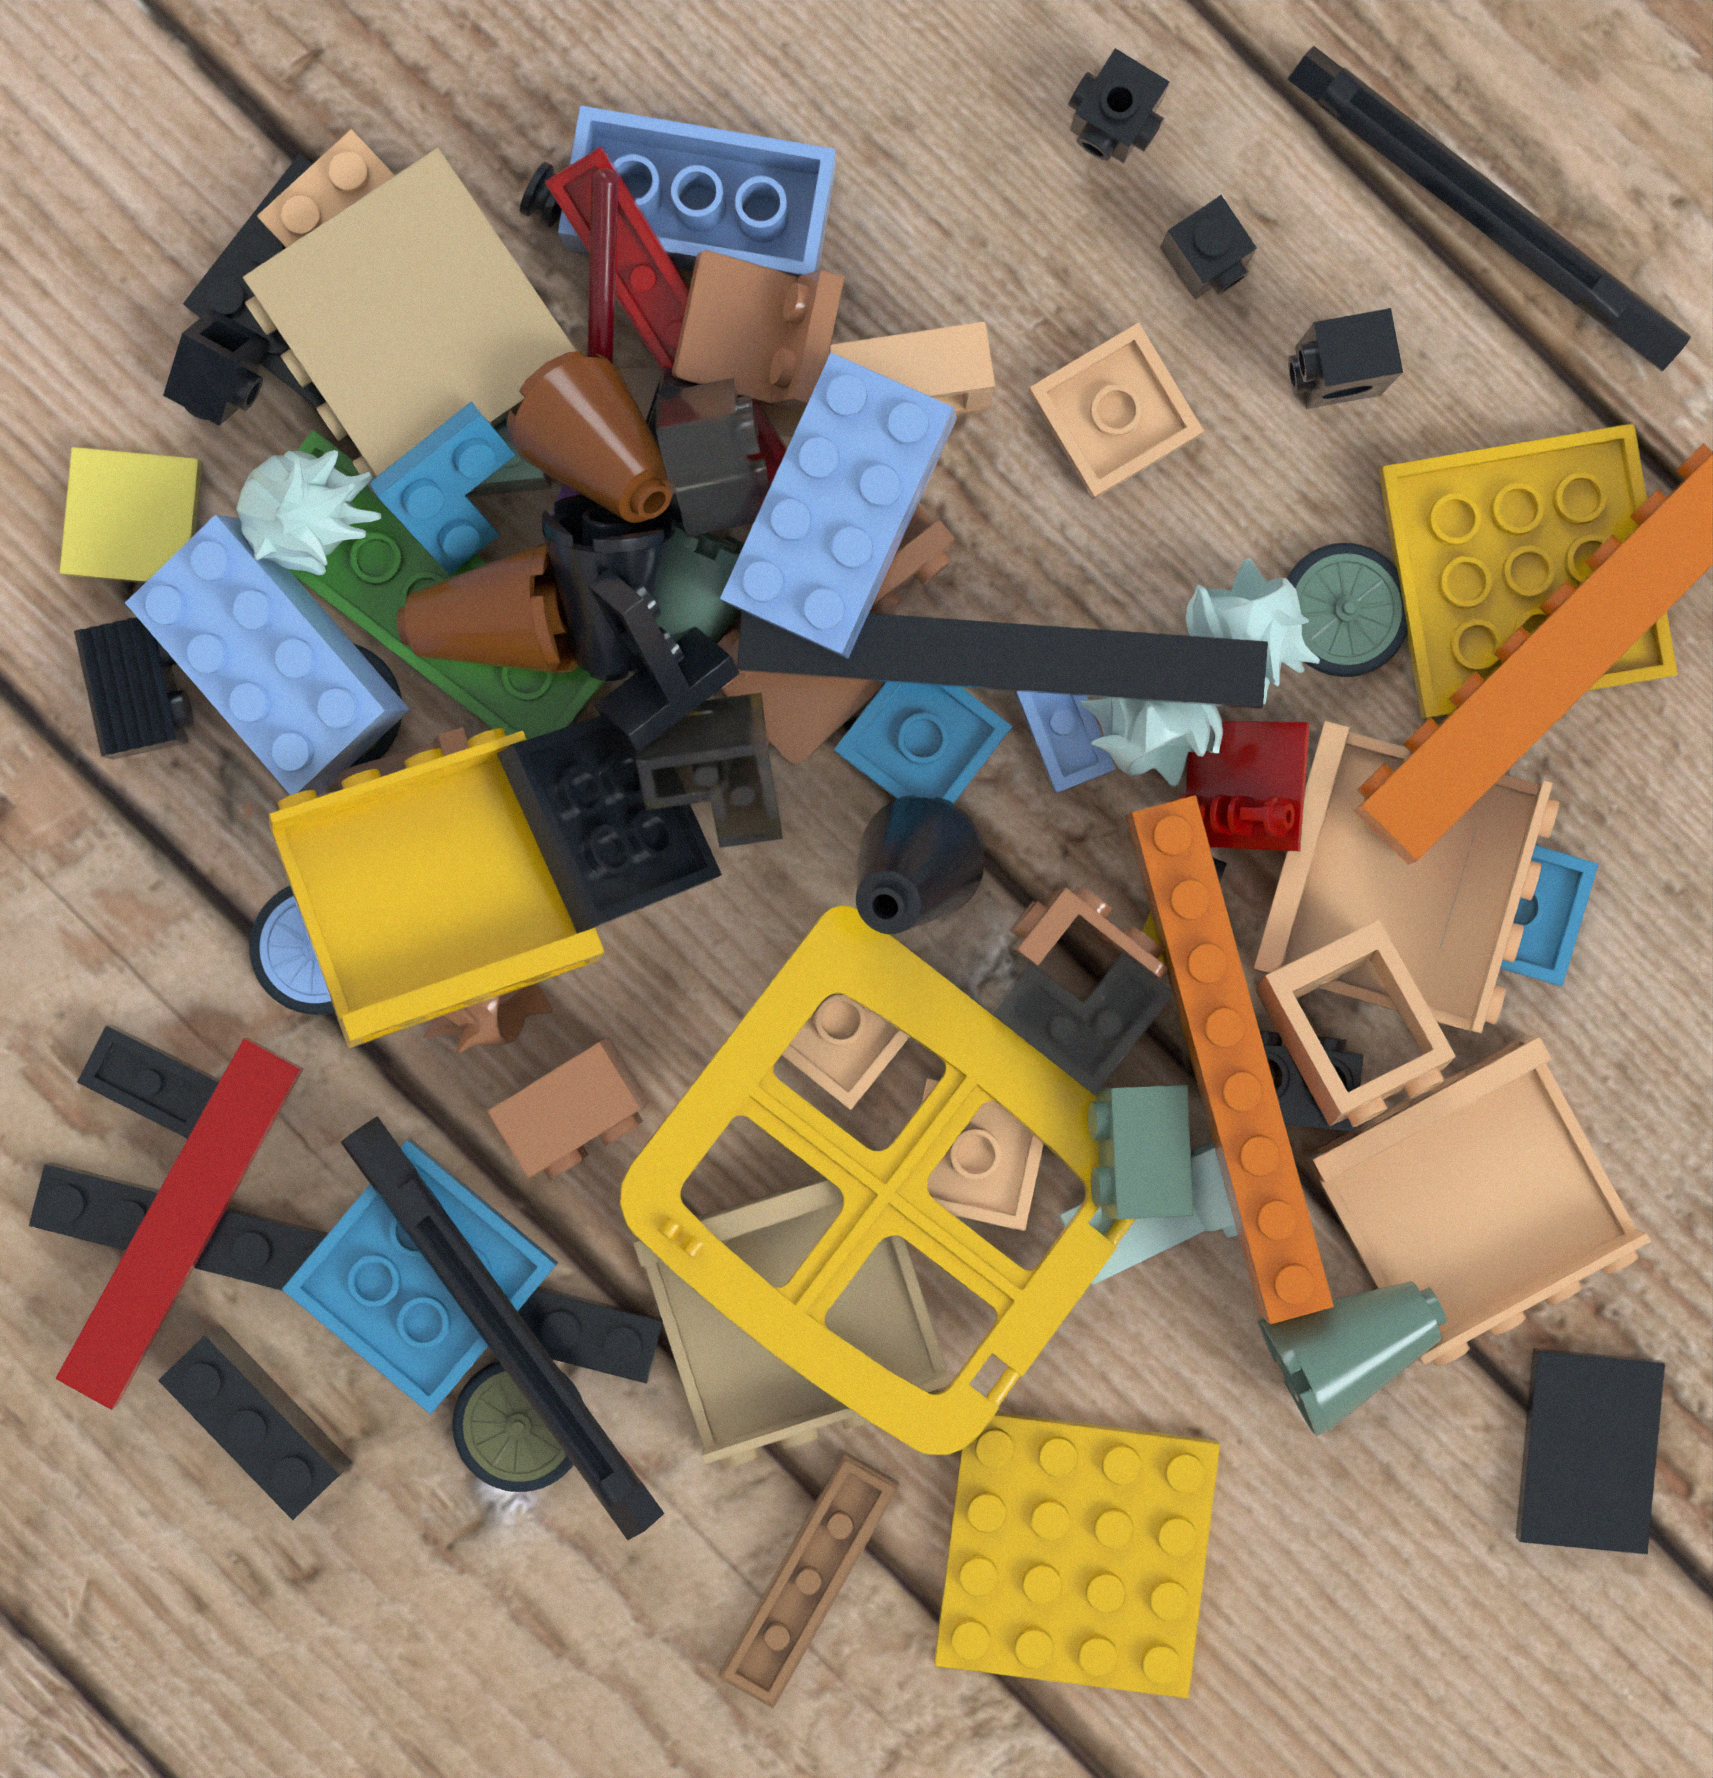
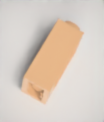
M985 321L830 345V353L832 352L953 406L956 414L990 409L995 381Z
M1380 920L1265 975L1255 990L1329 1126L1348 1118L1351 1125L1356 1127L1386 1111L1388 1108L1383 1100L1405 1089L1409 1098H1413L1432 1089L1445 1080L1440 1071L1456 1057ZM1371 962L1423 1055L1347 1092L1300 1007L1297 998Z

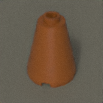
M581 351L567 352L546 362L526 379L519 390L525 398L519 407L517 415L510 410L506 421L509 442L520 457L530 465L628 522H644L662 514L670 504L676 484L675 477L619 370L606 357L597 354L598 358L586 357Z
M546 543L536 545L412 592L406 598L405 607H400L397 613L399 637L404 645H410L412 651L418 657L550 673L573 672L578 667Z

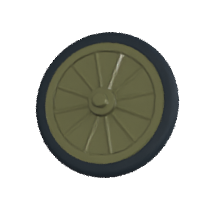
M499 1360L479 1370L465 1384L455 1404L452 1430L454 1442L461 1459L476 1477L486 1484L504 1491L529 1492L553 1484L573 1467L574 1464ZM563 1373L565 1378L568 1380L570 1385L573 1387V1389L576 1391V1393L582 1400V1397L574 1383Z

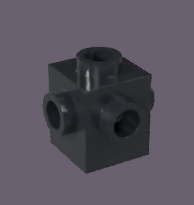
M1115 48L1098 76L1087 71L1068 103V106L1076 110L1070 131L1078 135L1077 143L1091 155L1108 161L1112 156L1124 163L1134 146L1145 152L1159 130L1164 117L1155 112L1164 99L1170 81Z

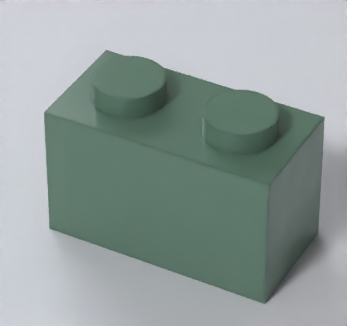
M1187 1085L1096 1088L1097 1102H1090L1088 1108V1128L1091 1139L1098 1141L1100 1167H1093L1091 1194L1095 1206H1101L1102 1217L1118 1220L1194 1216Z

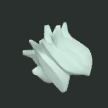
M335 450L325 453L320 458H316L314 455L303 451H287L283 456H271L250 473L241 490L236 508L242 524L241 531L251 548L255 551L254 559L260 560L265 558L268 561H275L287 569L323 575L326 572L325 565L328 563L326 555L331 554L343 540L360 539L366 536L365 530L349 526L350 524L372 522L381 519V513L356 508L352 503L355 496L373 479L370 472L352 477L342 474L334 467L338 457V451Z
M1249 558L1242 562L1231 591L1207 589L1204 586L1197 585L1194 595L1188 603L1185 616L1187 631L1190 636L1268 641L1263 704H1266L1267 690L1270 682L1276 686L1280 684L1281 663L1298 673L1305 671L1302 662L1319 664L1320 659L1307 648L1302 638L1301 624L1308 623L1309 620L1301 614L1297 591L1288 579L1275 578L1267 582L1252 559Z
M1117 698L1080 701V706L1096 716L1104 733V737L1095 739L1091 742V745L1100 747L1109 753L1117 767L1130 777L1141 775L1154 768L1174 788L1180 782L1188 752H1195L1198 756L1202 757L1206 751L1219 753L1223 727L1216 706Z

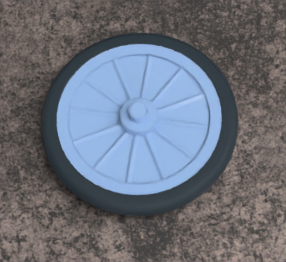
M288 886L275 894L263 906L255 919L249 942V953L253 971L263 989L275 1001L286 1008L311 1015L335 1012L292 889Z

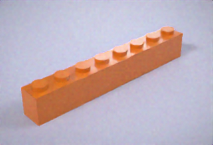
M1704 443L1676 469L1675 472L1684 480L1668 496H1665L1657 489L1632 513L1630 518L1638 526L1622 542L1612 534L1589 556L1585 563L1593 571L1576 588L1566 580L1539 607L1547 617L1531 633L1521 625L1494 652L1502 662L1485 679L1475 671L1448 698L1456 708L1439 725L1429 717L1402 744L1411 753L1394 771L1386 763H1383L1357 789L1365 800L1354 812L1408 865L1418 861L1713 565V451Z
M1196 795L1131 812L1125 815L1159 945L1164 949L1162 956L1165 966L1168 968L1169 982L1259 1315L1269 1324H1274L1333 1308L1332 1297Z

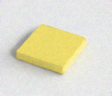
M72 447L59 574L70 577L146 583L196 534L203 462L195 458Z

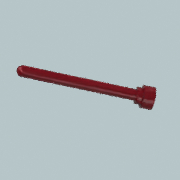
M602 168L594 173L591 188L587 357L598 358L597 354L606 357L613 364L618 177L614 171Z

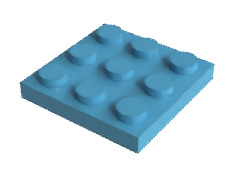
M408 1139L401 1149L518 1311L558 1262L415 1141ZM371 1185L366 1188L282 1288L286 1294L430 1415L488 1347Z

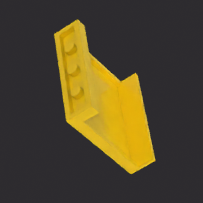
M504 728L492 729L468 739V749L444 756L441 748L424 751L404 761L406 769L382 777L379 769L363 771L344 779L341 782L342 790L321 797L317 796L316 790L302 791L280 800L277 803L280 810L269 813L270 831L348 1049L596 963L604 954L596 928L577 934L497 756V753L507 747L527 740L524 731L506 736Z

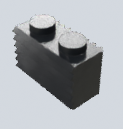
M137 617L74 631L101 757L114 760L188 743L185 728L194 725V717L185 689L177 690L174 682L172 666L178 664Z

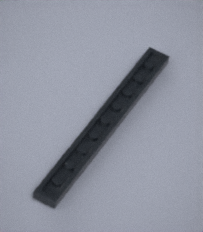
M53 1162L46 1163L41 1175L29 1226L126 1251L159 1189ZM227 1207L194 1268L283 1291L282 1288L329 1233ZM539 1286L518 1310V1313L552 1360L647 1384L663 1324L662 1318Z

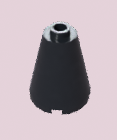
M582 494L562 498L554 502L553 515H550L546 510L543 512L542 531L576 663L581 669L588 671L594 679L601 681L621 680L626 678L628 672L633 671V668L590 591L588 584L609 569L629 587L636 582L640 583L657 603L675 532V515L668 506L662 514L653 519L632 523Z
M915 795L902 796L882 807L866 826L860 843L856 906L862 920L875 931L884 934H897L952 914L969 902L980 886L984 874L983 853L985 848L983 837L971 817L949 800L939 797L930 799L914 797Z

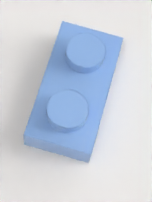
M1014 691L1055 794L1116 770L1109 753L1100 747L1091 745L1092 741L1103 737L1095 715L1080 706V701L1088 700L1087 696Z

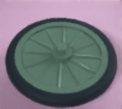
M1335 543L1310 552L1290 571L1286 579L1297 591L1301 614L1309 620L1308 623L1301 624L1302 638L1307 648L1320 659L1319 664L1304 662L1308 666L1332 676L1355 677L1373 672L1382 667L1401 648L1408 634L1400 581L1396 566L1384 555L1359 544Z

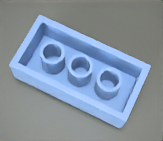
M580 105L570 165L602 145L677 269L693 272L697 254L701 251L709 250L797 277L819 270L836 173V149ZM562 211L558 234L565 250L589 254Z
M831 352L720 599L734 608L848 659L956 422L957 416L954 407Z
M214 515L125 604L290 795L306 790H316L317 795H320L338 778L344 769L349 768L410 709L289 569L265 558L260 560L254 559L255 551L251 548L241 531L242 524L239 518Z

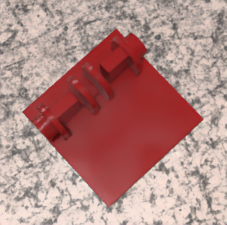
M1222 721L1223 735L1219 753L1206 751L1202 757L1198 756L1195 752H1189L1186 794H1182L1178 800L1196 795L1210 848L1301 851L1310 723Z

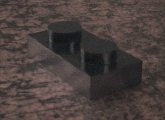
M106 1025L77 1083L188 1139L220 1079L114 1025Z

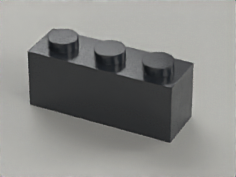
M221 1325L204 1335L158 1380L292 1521L352 1463L340 1448Z

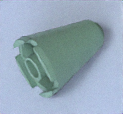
M675 521V532L657 599L661 615L655 618L658 627L666 630L675 642L697 627L717 644L741 612V610L722 601L720 597L745 543L728 535L724 539L707 532V526L697 523L696 527Z
M1410 1281L1332 1299L1333 1308L1274 1324H1269L1264 1318L1258 1321L1268 1350L1274 1362H1278L1286 1379L1284 1383L1313 1434L1315 1433L1318 1436L1326 1431L1329 1432L1442 1340L1439 1326L1447 1323V1318L1440 1302L1430 1287L1420 1291L1415 1283Z

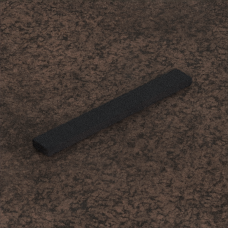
M741 611L737 669L745 672L1262 709L1268 641L869 613L847 659Z

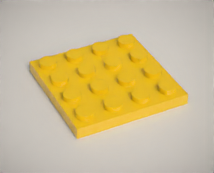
M1634 423L1382 466L1378 470L1394 565L1398 571L1408 629L1407 640L1421 720L1429 717L1449 715L1456 706L1448 698L1475 671L1485 679L1502 662L1494 652L1521 625L1531 633L1547 617L1539 607L1566 580L1576 588L1593 571L1585 563L1589 556L1612 534L1622 542L1638 526L1630 516L1647 499ZM1667 611L1588 691L1678 675Z
M996 1412L981 1434L960 1451L934 1657L935 1666L1189 1699L1220 1451L1218 1440Z

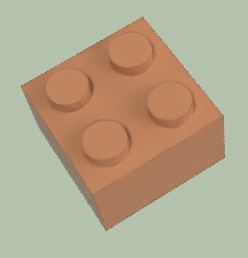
M609 1037L596 1043L487 1112L528 1179L544 1170L549 1180L589 1155L583 1146L588 1141L599 1135L606 1146L636 1128L643 1122L637 1111L648 1104L649 1100Z

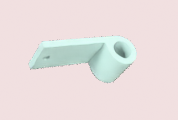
M1213 1142L1191 1151L1194 1216L1136 1219L1117 1244V1249L1090 1285L1105 1280L1204 1231L1223 1229L1226 1238L1238 1235ZM1082 1204L1058 1215L1064 1228ZM1100 1206L1088 1224L1102 1235H1105L1116 1219L1102 1217Z

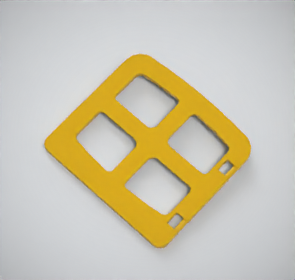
M839 905L828 909L813 925L630 1164L620 1184L619 1205L630 1231L719 1312L803 1377L872 1424L918 1452L934 1455H948L962 1450L981 1434L998 1411V1406L1020 1376L1023 1377L1117 1249V1244L1136 1220L1116 1219L1105 1235H1102L1088 1224L1100 1207L1095 1206L1091 1194V1172L1093 1167H1100L1098 1141L1091 1139L1088 1128V1108L1090 1102H1097L1096 1096L890 934L880 933L870 928L862 920L857 909L846 905ZM842 994L875 1013L935 1054L944 1063L945 1069L940 1080L892 1144L886 1149L872 1151L866 1148L781 1082L774 1074L775 1062L828 995ZM988 1101L998 1103L1044 1143L1081 1180L1085 1187V1199L1038 1265L1030 1270H1025L938 1204L930 1196L927 1188L928 1179L932 1171L979 1108ZM739 1115L750 1119L834 1184L841 1192L843 1198L842 1208L837 1217L788 1282L780 1287L770 1285L719 1241L682 1203L680 1197L681 1188L685 1180L730 1121ZM889 1236H899L905 1239L989 1304L996 1314L993 1326L951 1383L938 1393H927L893 1374L831 1332L825 1324V1315L878 1243ZM993 1354L1008 1367L987 1396L984 1397L969 1384L990 1355Z

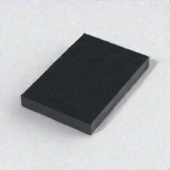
M1533 1348L1515 1537L1519 1542L1648 1555L1665 1370L1664 1362L1653 1359Z

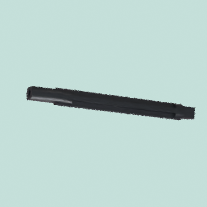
M1313 46L1303 56L1287 80L1316 101L1318 106L1367 142L1661 372L1666 369L1690 340L1691 335L1428 133L1345 67L1342 68L1317 47Z
M376 1116L340 1142L404 1232L408 1234L590 1486L591 1491L625 1538L630 1540L645 1532L665 1513L627 1460L622 1457L445 1212L442 1204L382 1121Z

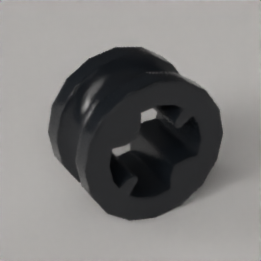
M545 161L533 174L524 192L519 211L526 217L534 213L538 214L541 217V224L550 228L560 217L562 209L545 183L547 179L555 175L553 165Z

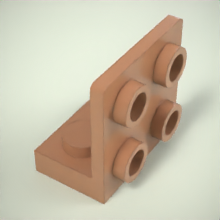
M709 250L699 252L696 256L672 376L678 380L790 411L806 408L827 362L845 276L818 270L797 277Z

